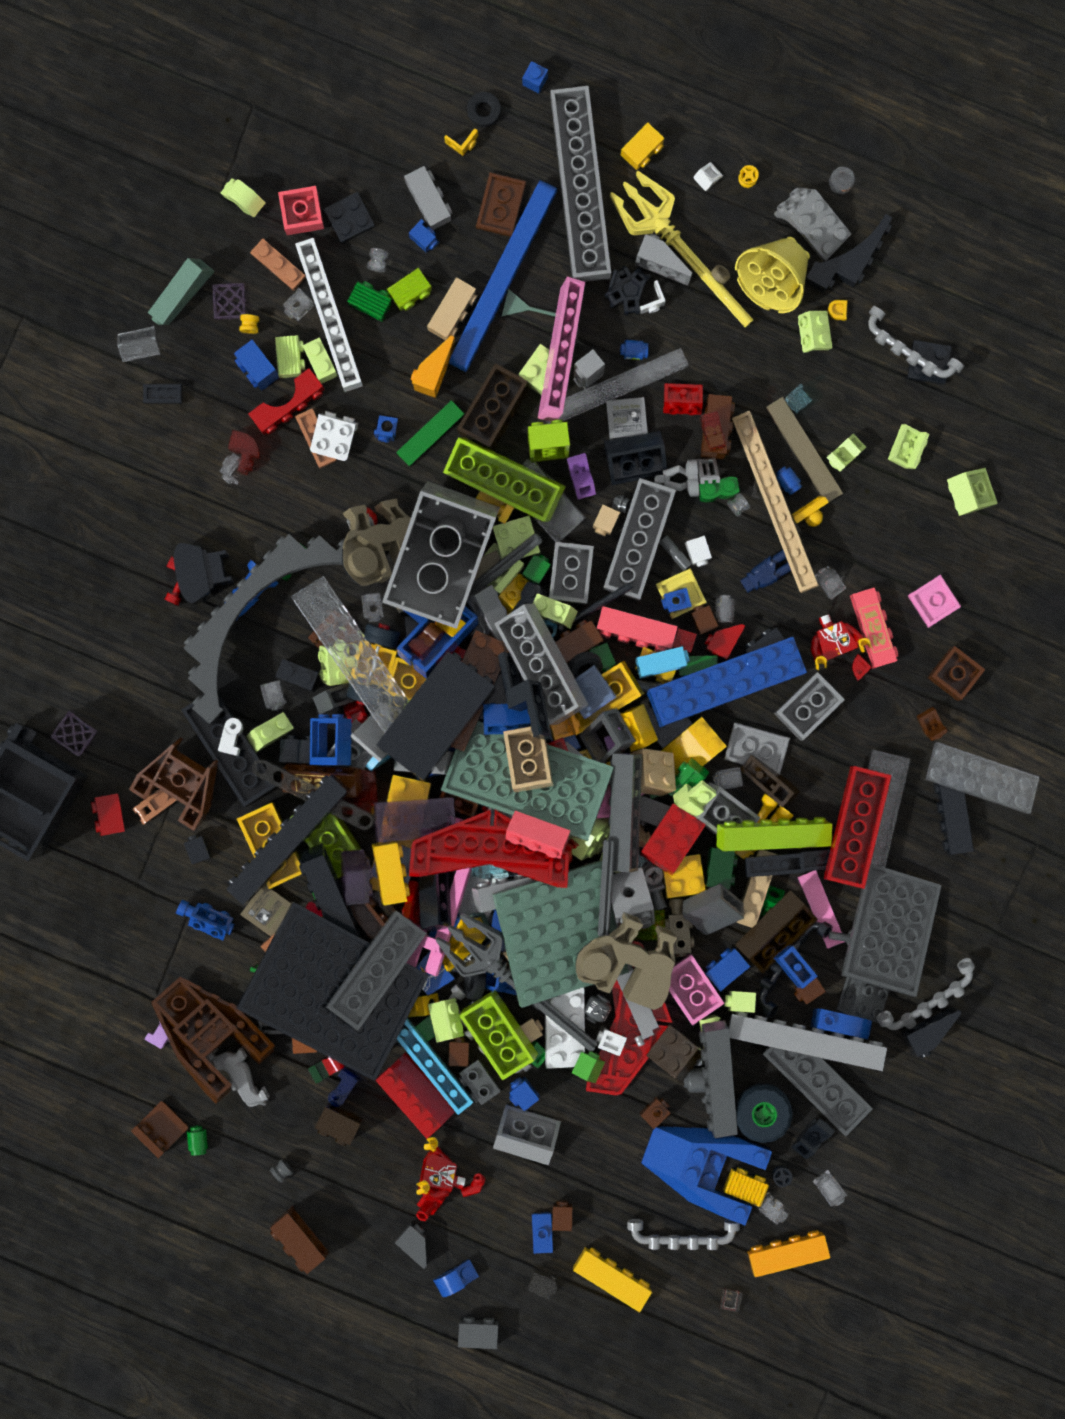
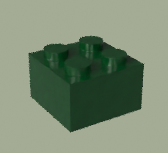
M709 847L704 878L705 886L714 887L721 883L729 890L730 886H734L735 874H732L733 866H737L738 855H735V851H722L719 848Z

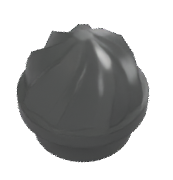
M625 495L615 497L612 501L613 509L620 512V514L628 513L631 499Z

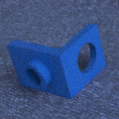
M379 415L377 430H374L375 438H378V441L387 443L389 440L394 441L398 418ZM385 421H390L393 425L392 429L388 432L383 431L381 427Z

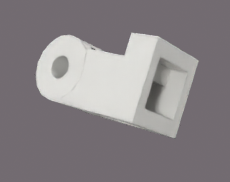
M230 718L226 721L218 751L239 756L241 749L237 748L236 744L238 736L243 731V724L240 720Z

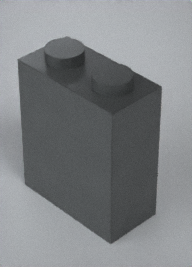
M720 883L684 900L682 914L698 930L708 935L744 919V903Z

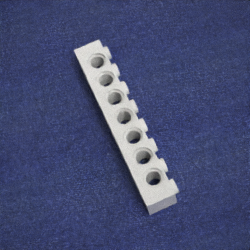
M314 238L296 243L295 245L343 389L347 392L362 387L363 385Z

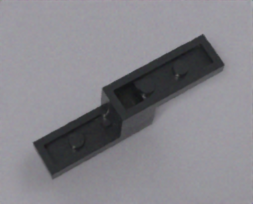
M502 652L498 654L508 709L516 711L527 709L533 737L544 740L551 738L552 734L541 682L529 679L522 682L520 672L510 653Z
M830 849L745 857L746 877L826 870Z

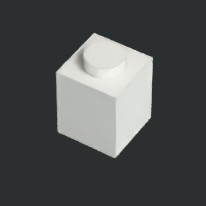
M705 536L685 543L692 565L697 564V567L708 564V560L712 557Z

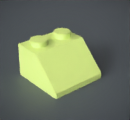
M986 468L964 472L947 479L948 488L952 493L955 509L958 511L959 516L998 504Z

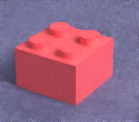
M316 186L278 192L284 229L287 235L324 229Z

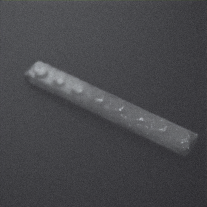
M679 348L566 397L563 413L559 420L569 419L606 401L615 399L688 367L682 349Z

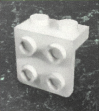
M325 411V414H319L310 447L311 452L342 461L347 460L353 435L357 431L359 423L354 422V418L344 416L343 419L337 418L336 413Z

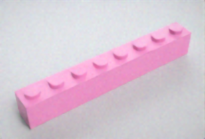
M570 277L565 279L560 288L538 413L539 419L549 422L559 420L563 413L585 286L584 281Z

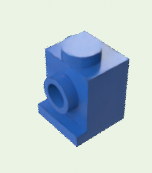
M422 219L409 232L410 239L426 253L429 250L435 249L439 243L435 237L436 233L428 226L425 228V223Z
M687 588L666 593L663 595L664 599H661L663 610H667L668 614L688 609L692 606ZM677 597L679 604H674L672 599Z

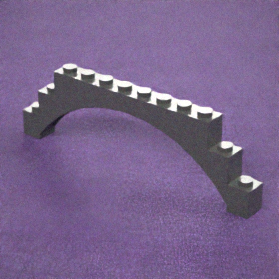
M290 534L286 537L283 535L276 542L278 546L274 551L270 549L263 556L264 561L260 566L256 564L251 569L250 577L247 580L243 578L238 583V590L234 594L230 592L223 600L225 604L221 608L217 606L210 614L212 618L208 622L203 621L197 628L199 632L195 636H189L184 642L186 645L184 650L200 663L199 666L195 665L188 672L190 675L188 679L205 694L203 697L199 695L192 704L195 706L192 709L210 725L223 712V709L219 707L217 692L219 660L228 633L239 614L262 590L289 574L316 566L342 565L344 538L336 546L338 548L336 551L321 536L313 537L306 544L308 548L305 549Z

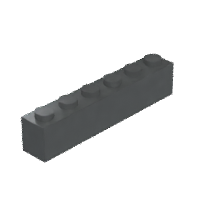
M613 753L610 762L614 769L610 779L611 797L609 805L611 810L608 820L610 826L608 840L615 841L613 871L630 873L638 871L642 754Z
M725 1020L702 1024V1031L699 1032V1037L704 1049H701L702 1061H705V1067H702L704 1079L707 1081V1085H704L705 1096H708V1102L705 1103L706 1112L710 1117L707 1120L708 1131H712L714 1138L738 1135L729 1028Z

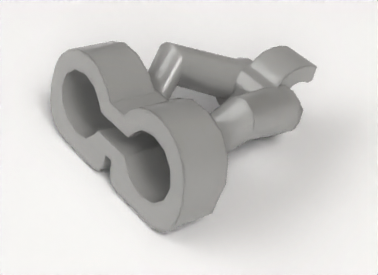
M697 459L687 460L685 468L677 465L663 470V475L655 476V483L675 489L676 491H682L687 488L690 497L699 496ZM679 472L688 478L686 482L681 484L670 481V477Z

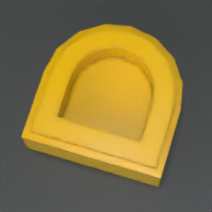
M847 300L832 301L827 309L829 317L834 320L846 321Z

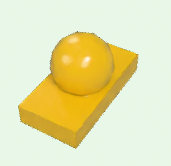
M818 496L791 514L794 523H799L804 519L807 525L811 527L818 526L823 519L822 512L819 509L829 503L826 497Z

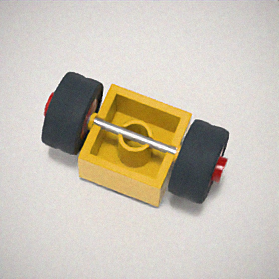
M370 623L366 625L364 636L359 642L349 677L359 681L350 682L347 697L365 706L368 704L380 705L383 689L376 686L387 687L395 657L398 654L397 649H393L397 647L400 636L398 631L390 629L389 625L379 623V625Z

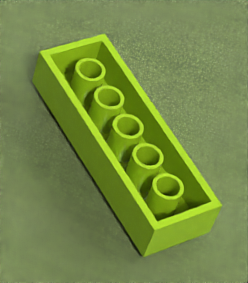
M458 437L443 473L543 522L551 520L566 487L465 437Z

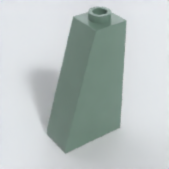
M187 258L148 313L152 316L151 319L158 325H169L215 271L201 259Z

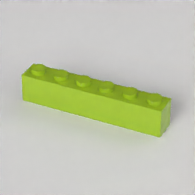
M814 817V820L796 818V821L778 819V822L762 819L759 823H754L752 820H743L742 823L725 821L724 824H717L716 847L722 851L827 847L832 845V823L826 821V818Z

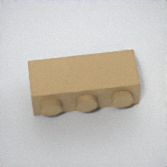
M456 277L427 325L428 331L444 340H447L450 336L454 337L458 331V328H456L458 323L465 320L468 314L467 308L469 305L473 306L478 297L476 295V288Z

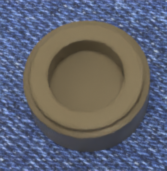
M716 265L711 271L713 278L721 284H725L730 279L729 271L722 265Z

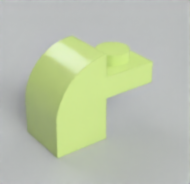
M231 179L221 191V194L226 199L234 202L243 212L252 217H255L265 204L251 188L238 179Z
M852 434L827 458L830 460L831 466L841 472L866 446Z
M701 780L693 788L686 783L673 795L675 805L695 817L704 812L703 807L717 794L716 790Z

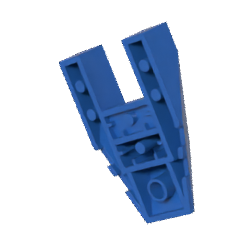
M657 1126L652 1131L641 1163L689 1202L726 1219L746 1225L752 1209L751 1204L716 1191V1184L727 1156L766 1170L772 1151L770 1148L735 1135L714 1138L712 1131L709 1132L708 1128Z

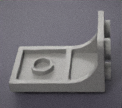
M801 187L794 189L790 193V197L779 204L777 211L774 213L777 218H782L794 226L822 261H827L851 235L850 231L815 189Z

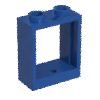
M332 714V718H330V715H318V718H310V765H351L352 719H346L344 715ZM328 724H336L335 757H327Z

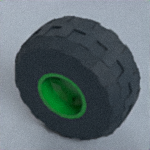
M758 1083L749 1086L739 1094L735 1102L737 1127L743 1135L753 1141L760 1143L776 1141L785 1134L791 1125L793 1112L790 1101L782 1090L771 1084Z

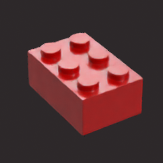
M673 803L640 855L673 876L706 824Z

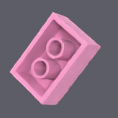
M691 954L675 963L671 974L669 992L690 1023L694 1025L725 1003Z

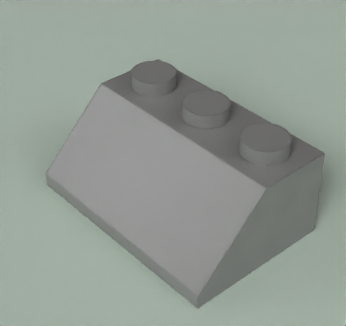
M505 1105L493 1149L549 1165L561 1121Z

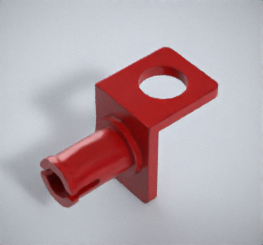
M423 1195L417 1203V1206L420 1207L416 1214L417 1218L421 1221H427L429 1215H433L445 1198L431 1201Z

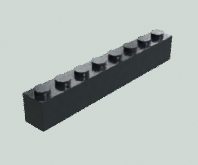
M334 774L329 777L326 775L319 782L321 786L316 791L313 789L306 796L307 801L303 805L299 804L293 810L294 815L291 819L286 818L281 823V830L277 834L275 832L271 834L267 839L269 843L264 848L261 846L254 853L256 857L251 862L248 860L241 867L243 871L239 876L234 875L229 880L228 884L230 885L226 890L242 905L249 903L351 791Z

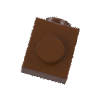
M931 707L916 716L924 734L931 741L940 739L948 732L935 708Z

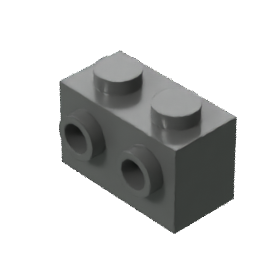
M479 1058L459 1072L461 1075L459 1080L464 1087L468 1086L472 1091L470 1096L475 1103L479 1102L483 1105L501 1092V1089Z

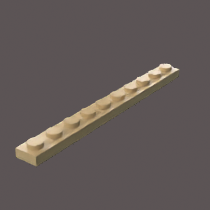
M750 411L733 417L732 420L800 593L818 587V582Z

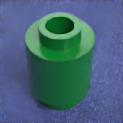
M202 1126L190 1127V1130L187 1131L188 1150L193 1156L206 1154V1149L208 1148L206 1129H202Z

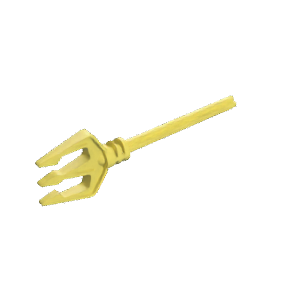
M637 171L636 176L643 187H650L663 201L660 207H655L641 197L636 188L624 182L623 186L628 196L635 200L645 218L638 222H635L623 208L624 200L613 192L610 193V198L631 235L653 234L654 232L657 235L662 234L661 240L666 239L665 244L674 247L744 327L753 322L750 315L725 287L713 278L709 269L680 238L681 232L679 230L674 231L675 225L669 226L671 223L669 217L675 201L672 193L640 171Z

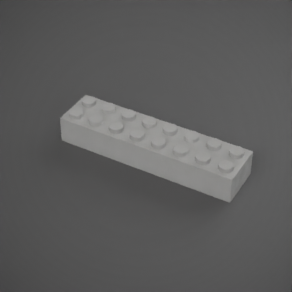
M736 1011L735 1015L731 1014L728 1026L730 1038L883 1071L887 1048L882 1047L883 1043L869 1040V1044L863 1043L864 1039L850 1036V1040L844 1039V1034L831 1032V1035L824 1034L825 1030L812 1028V1031L805 1030L806 1026L793 1024L792 1027L786 1026L784 1021L774 1020L771 1023L767 1022L766 1017L757 1015L752 1019L748 1018V1013Z

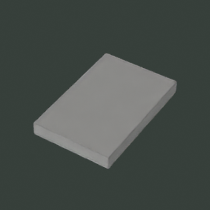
M734 722L724 760L744 765L749 757L754 755L780 774L790 738Z

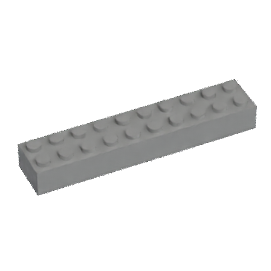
M589 86L551 90L550 99L572 278L584 282L610 279L611 267Z

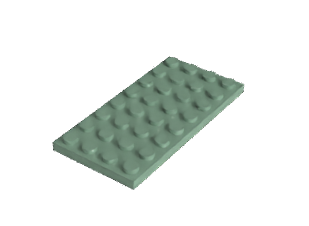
M478 721L465 751L455 750L441 791L512 816L515 811L568 829L570 830V836L589 841L614 767L547 744L554 786L515 793L512 789L504 734L484 735L483 722Z

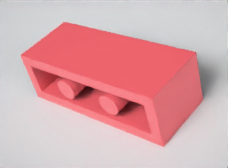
M518 811L514 812L506 831V839L511 843L521 844L532 851H540L546 853L549 857H557L561 859L570 836V830Z

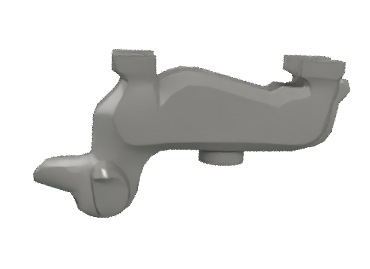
M242 1047L236 1053L225 1051L216 1056L212 1052L206 1058L217 1070H224L231 1078L229 1082L232 1084V1090L238 1091L247 1106L254 1107L259 1104L265 1106L267 1104L265 1100L270 1095L265 1086L260 1091L254 1086L250 1068L243 1061L246 1059L247 1054Z

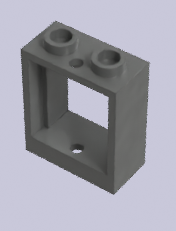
M617 708L601 713L579 735L592 759L604 764L611 761L613 753H623L635 742ZM603 725L615 744L608 752L596 733Z

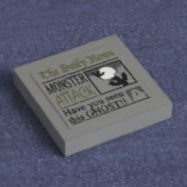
M644 397L606 401L610 440L648 433Z

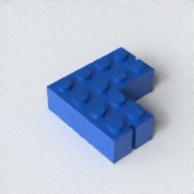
M465 606L460 619L466 624L454 637L443 631L429 647L425 646V639H419V636L424 633V630L431 623L436 626L435 621L403 610L418 622L419 625L397 647L398 656L410 666L413 665L414 669L427 679L447 651L452 653L478 625V616Z

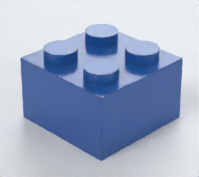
M253 340L234 353L237 358L234 361L243 373H248L246 377L255 389L259 387L263 391L280 378L275 368Z

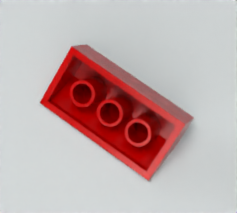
M406 1052L375 1080L426 1139L455 1113L450 1104Z

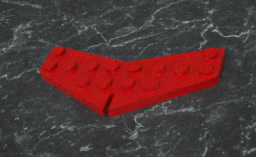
M490 809L413 841L411 846L409 876L422 877L490 864L555 887L567 888L568 853L564 850L561 859L557 857L552 858L547 856L546 853L532 851L524 845L511 843L506 839V831L511 819L497 810L494 813V826H490Z
M632 941V944H636L644 948V946L640 942ZM616 980L612 988L616 1017L609 1031L627 1037L620 1056L602 1049L600 1050L599 1059L605 1061V1064L596 1083L587 1081L586 1091L610 1095L622 1094L648 1060L646 1056L668 1027L667 1025L658 1024L659 1027L652 1030L654 1035L643 1039L645 1044L638 1047L635 1037L641 1035ZM665 1002L662 1007L652 1010L656 1021L672 1023Z

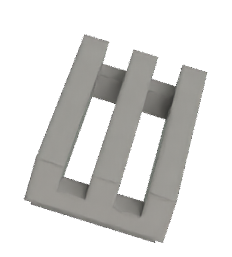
M716 458L697 459L700 483L705 484V480H708V484H711L712 480L720 483ZM704 463L707 475H704L702 464ZM709 463H712L714 475H711Z

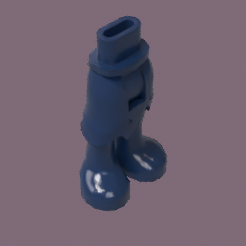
M783 549L773 557L770 555L768 558H765L750 573H746V577L740 580L747 593L754 589L757 591L759 588L772 585L774 582H777V579L791 571L788 562L775 570V565L787 559Z

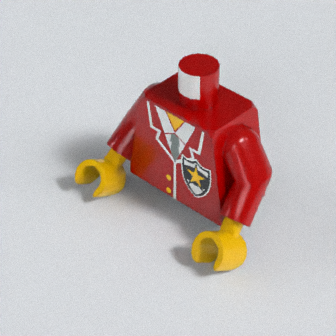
M828 614L819 618L823 629L815 632V636L812 638L811 653L815 661V668L819 670V664H824L825 668H827V660L858 648V645L861 652H865L863 646L868 645L871 648V643L869 639L864 638L858 630L848 623L840 621L833 624Z
M431 1137L426 1139L429 1144L424 1145V1149L430 1150V1152L427 1153L423 1160L420 1181L417 1183V1194H423L429 1200L436 1201L449 1196L453 1187L463 1189L465 1178L455 1175L457 1165L438 1147L437 1139Z

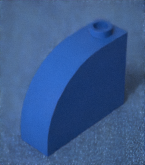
M814 1008L810 1027L869 1040L872 1021Z

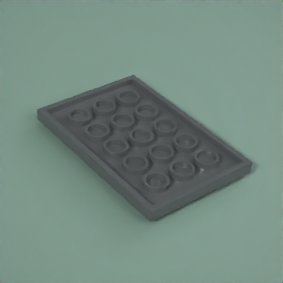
M870 864L865 889H861L841 976L916 997L942 885Z

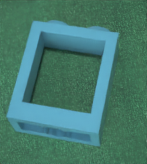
M682 646L637 657L635 663L639 679L685 668L689 661L687 650L683 651Z

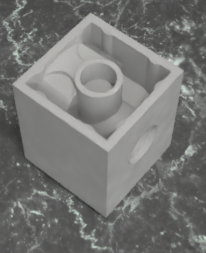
M642 867L638 868V871L613 874L611 905L617 928L623 923V912L638 917L643 923L642 929L649 928L652 924H655L654 907Z

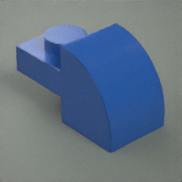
M467 1259L433 1281L442 1297H447L465 1288V1285L479 1276L470 1259Z

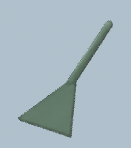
M508 289L502 316L529 310L556 316L554 312L528 306Z

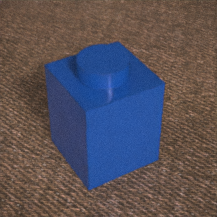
M531 61L522 77L523 86L540 93L548 78V69Z

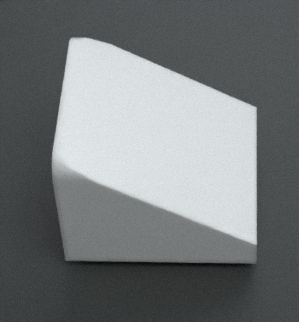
M710 162L696 173L694 179L707 191L723 175Z

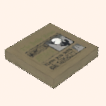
M265 884L240 915L269 936H272L281 924L291 902L273 889H268V886Z

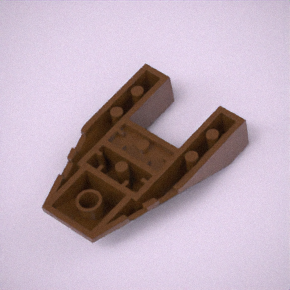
M179 977L151 1002L176 1057L215 1104L231 1091L232 1084L206 1058L227 1038L231 1036L259 1065L274 1051L275 1045L242 1011L236 1009L237 1006L235 1004L224 1001L219 996L203 990L202 987L182 977Z

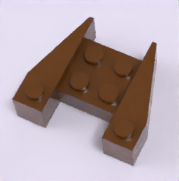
M180 737L137 774L129 790L146 800L154 793L156 787L186 805L178 821L194 831L202 824L211 808L218 761L212 762L207 769L177 751L183 740Z

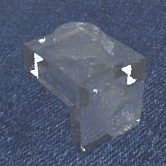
M234 453L224 459L222 462L223 467L219 471L223 474L221 478L228 484L233 482L237 485L239 482L231 474L242 460Z

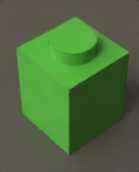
M589 1051V1053L581 1052L572 1073L585 1081L596 1083L605 1061L599 1059L600 1055L593 1051Z

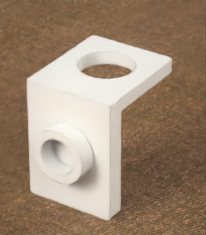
M657 280L654 281V288L659 300L641 306L640 314L657 312L660 310V307L665 305V298Z

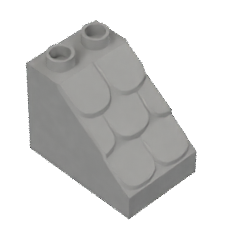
M427 481L420 491L382 603L457 629L500 507Z

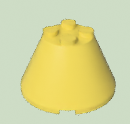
M793 237L750 248L744 251L736 261L735 270H737L739 276L737 281L744 293L760 307L768 311L770 309L779 310L778 313L791 312L798 307L803 299L810 255Z

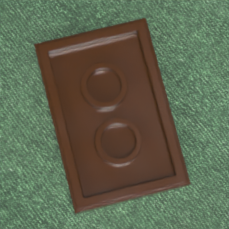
M490 172L476 228L511 237L515 230L526 181Z

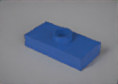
M551 1212L532 1213L534 1254L553 1253Z

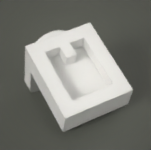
M604 1028L603 1032L599 1031L596 1042H598V1048L620 1056L627 1037Z

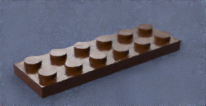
M476 630L462 662L467 666L470 663L479 670L477 673L480 676H488L494 681L493 685H495L501 671L498 654L502 652L509 653L504 642ZM483 706L451 747L462 752L465 751L482 714Z

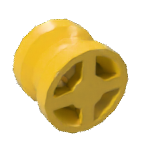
M751 165L744 166L738 177L740 185L744 188L753 187L758 179V170Z
M249 314L240 315L242 325L239 327V331L257 334L259 330L257 327L259 317Z

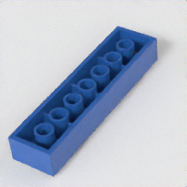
M790 637L651 688L646 693L658 725L663 727L802 676L807 671L794 637Z

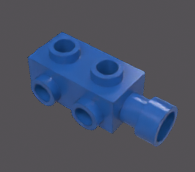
M181 900L176 914L182 917L184 915L190 917L188 926L220 940H224L227 934L230 935L235 924L232 923L233 918L230 917L228 912L216 911L207 903L203 905L198 903L194 907L189 905V902Z

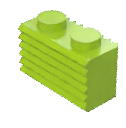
M417 268L389 287L387 291L399 310L405 309L407 311L415 305L414 302L418 299L424 300L431 294L432 288L420 269Z

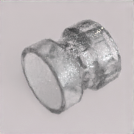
M371 248L369 253L371 258L367 263V269L375 272H385V260L388 259L389 252L378 248Z

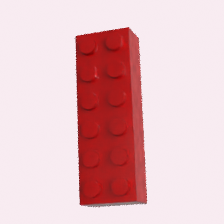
M850 766L824 879L865 889L892 775Z

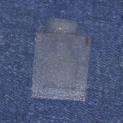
M829 566L820 569L815 575L817 582L820 583L829 599H833L846 589L836 570Z

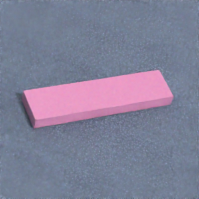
M816 870L797 877L811 912L818 919L816 922L823 923L826 921L833 926L831 932L842 933ZM829 935L823 938L827 949L845 942L829 939Z

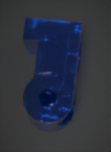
M343 1068L338 1075L342 1079L339 1085L328 1095V1101L334 1107H339L344 1103L359 1079L358 1076L346 1068Z

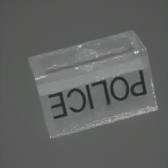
M154 326L117 334V347L122 362L160 354Z

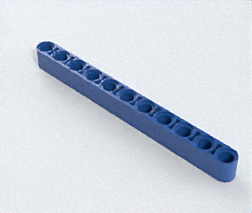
M541 180L538 182L449 360L450 365L464 372H467L556 195V187Z

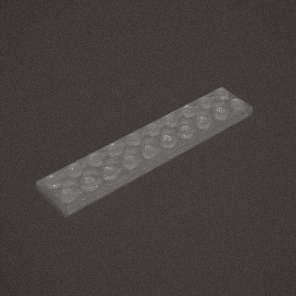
M322 576L292 595L291 598L385 734L409 700L369 641L365 639L364 634L330 584Z

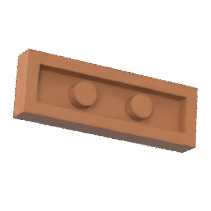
M264 239L250 252L252 256L293 291L306 278L305 274Z
M313 409L295 416L309 447H311L317 423V417ZM312 452L319 469L337 461L335 458Z

